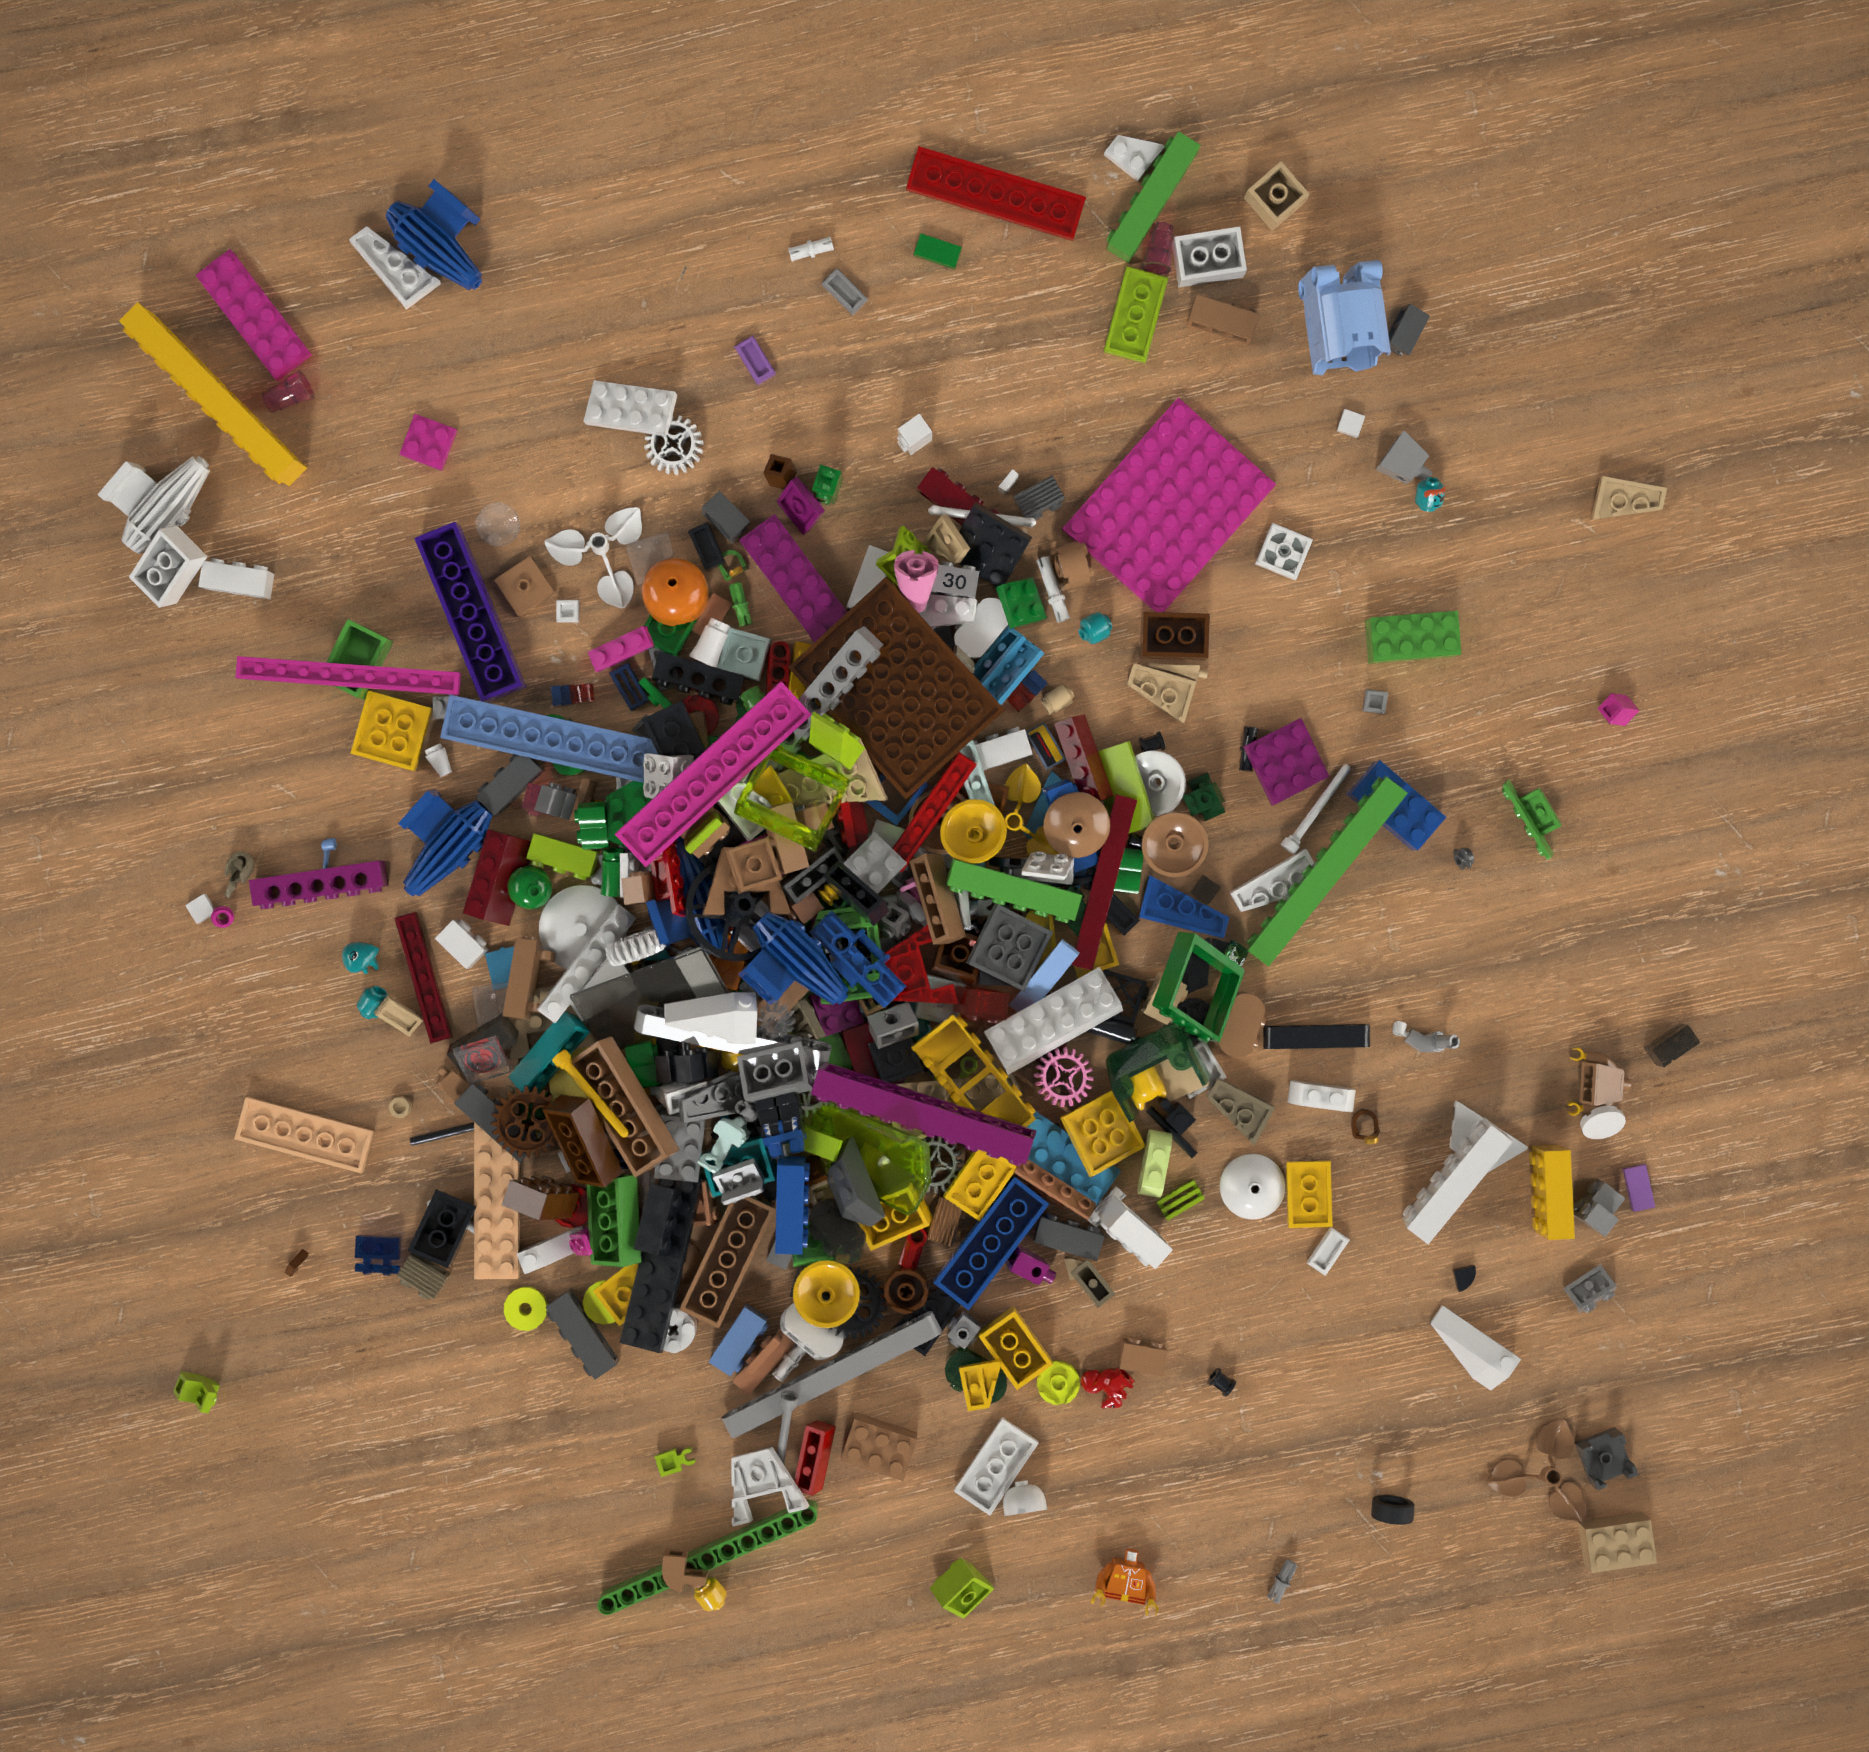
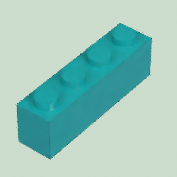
M564 1011L557 1022L551 1024L508 1077L519 1088L520 1092L524 1090L525 1085H527L529 1091H532L535 1085L539 1093L560 1069V1067H556L552 1059L564 1049L571 1055L590 1031L578 1016Z

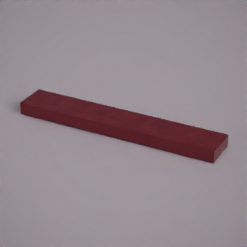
M413 912L394 918L430 1044L452 1038V1032L418 914Z

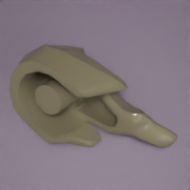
M236 852L225 864L224 874L228 876L232 873L225 892L227 898H230L238 883L242 881V884H244L254 871L255 860L249 853Z

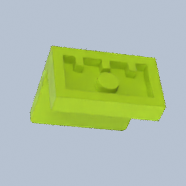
M905 526L899 527L893 550L879 557L875 564L897 586L894 563L898 555L910 550H915V554H922V551L931 554L929 549Z

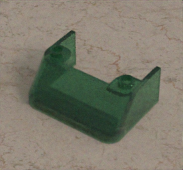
M1171 1022L1112 1052L1107 1057L1106 1068L1112 1092L1129 1123L1138 1114V1110L1130 1098L1134 1093V1084L1131 1077L1168 1059L1172 1067L1179 1071L1193 1067L1202 1086L1208 1083L1211 1075L1183 1026Z

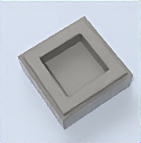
M1366 689L1362 712L1384 715L1388 692Z

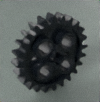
M849 1266L848 1269L854 1274L858 1285L865 1287L867 1290V1295L860 1296L859 1301L870 1300L871 1303H858L857 1309L851 1318L833 1328L836 1329L835 1336L843 1332L844 1339L851 1334L854 1340L857 1338V1333L863 1338L865 1337V1330L871 1334L873 1332L872 1326L876 1328L880 1326L877 1319L883 1320L885 1318L880 1312L887 1310L885 1306H882L887 1301L885 1298H881L884 1290L878 1289L882 1282H873L876 1275L869 1278L867 1277L868 1270L860 1274V1267L853 1272L851 1266ZM824 1292L822 1298L828 1300L830 1298L829 1293ZM859 1308L867 1309L869 1313L868 1318L864 1319L859 1316Z

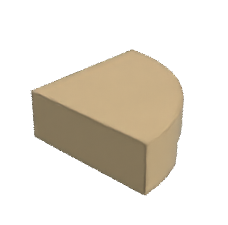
M1066 1257L1064 1260L1069 1280H1074L1075 1278L1071 1272L1083 1262L1072 1257Z

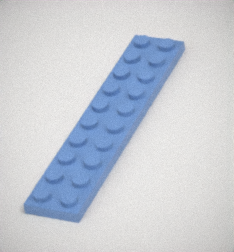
M449 695L440 736L442 739L644 783V755L646 753L658 754L652 740L649 738Z

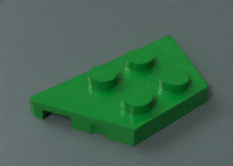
M632 781L606 796L607 837L610 842L626 847L614 833L651 800V798L644 796V783Z

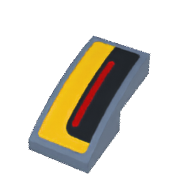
M1045 722L1026 732L1032 747L1046 770L1066 760Z

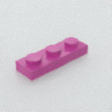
M642 626L589 651L588 655L595 671L601 672L655 645L647 626Z

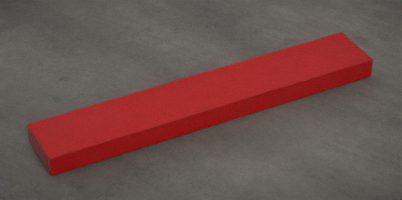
M958 752L892 848L907 862L900 871L901 873L977 766V763L961 752Z

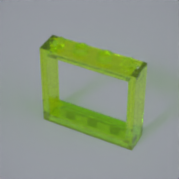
M778 745L755 768L736 802L734 814L810 850L816 851L848 791L851 780L843 774L835 773L821 764H816L804 756L795 754ZM770 760L837 791L817 830L748 799Z

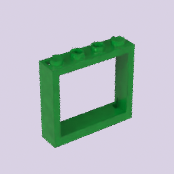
M1178 932L1152 1006L1160 1010L1159 1014L1171 1018L1174 1024L1185 1027L1186 1032L1197 1035L1199 1041L1204 1043L1209 1041L1220 1042L1245 969L1197 934ZM1192 952L1222 973L1204 1025H1201L1173 1006Z

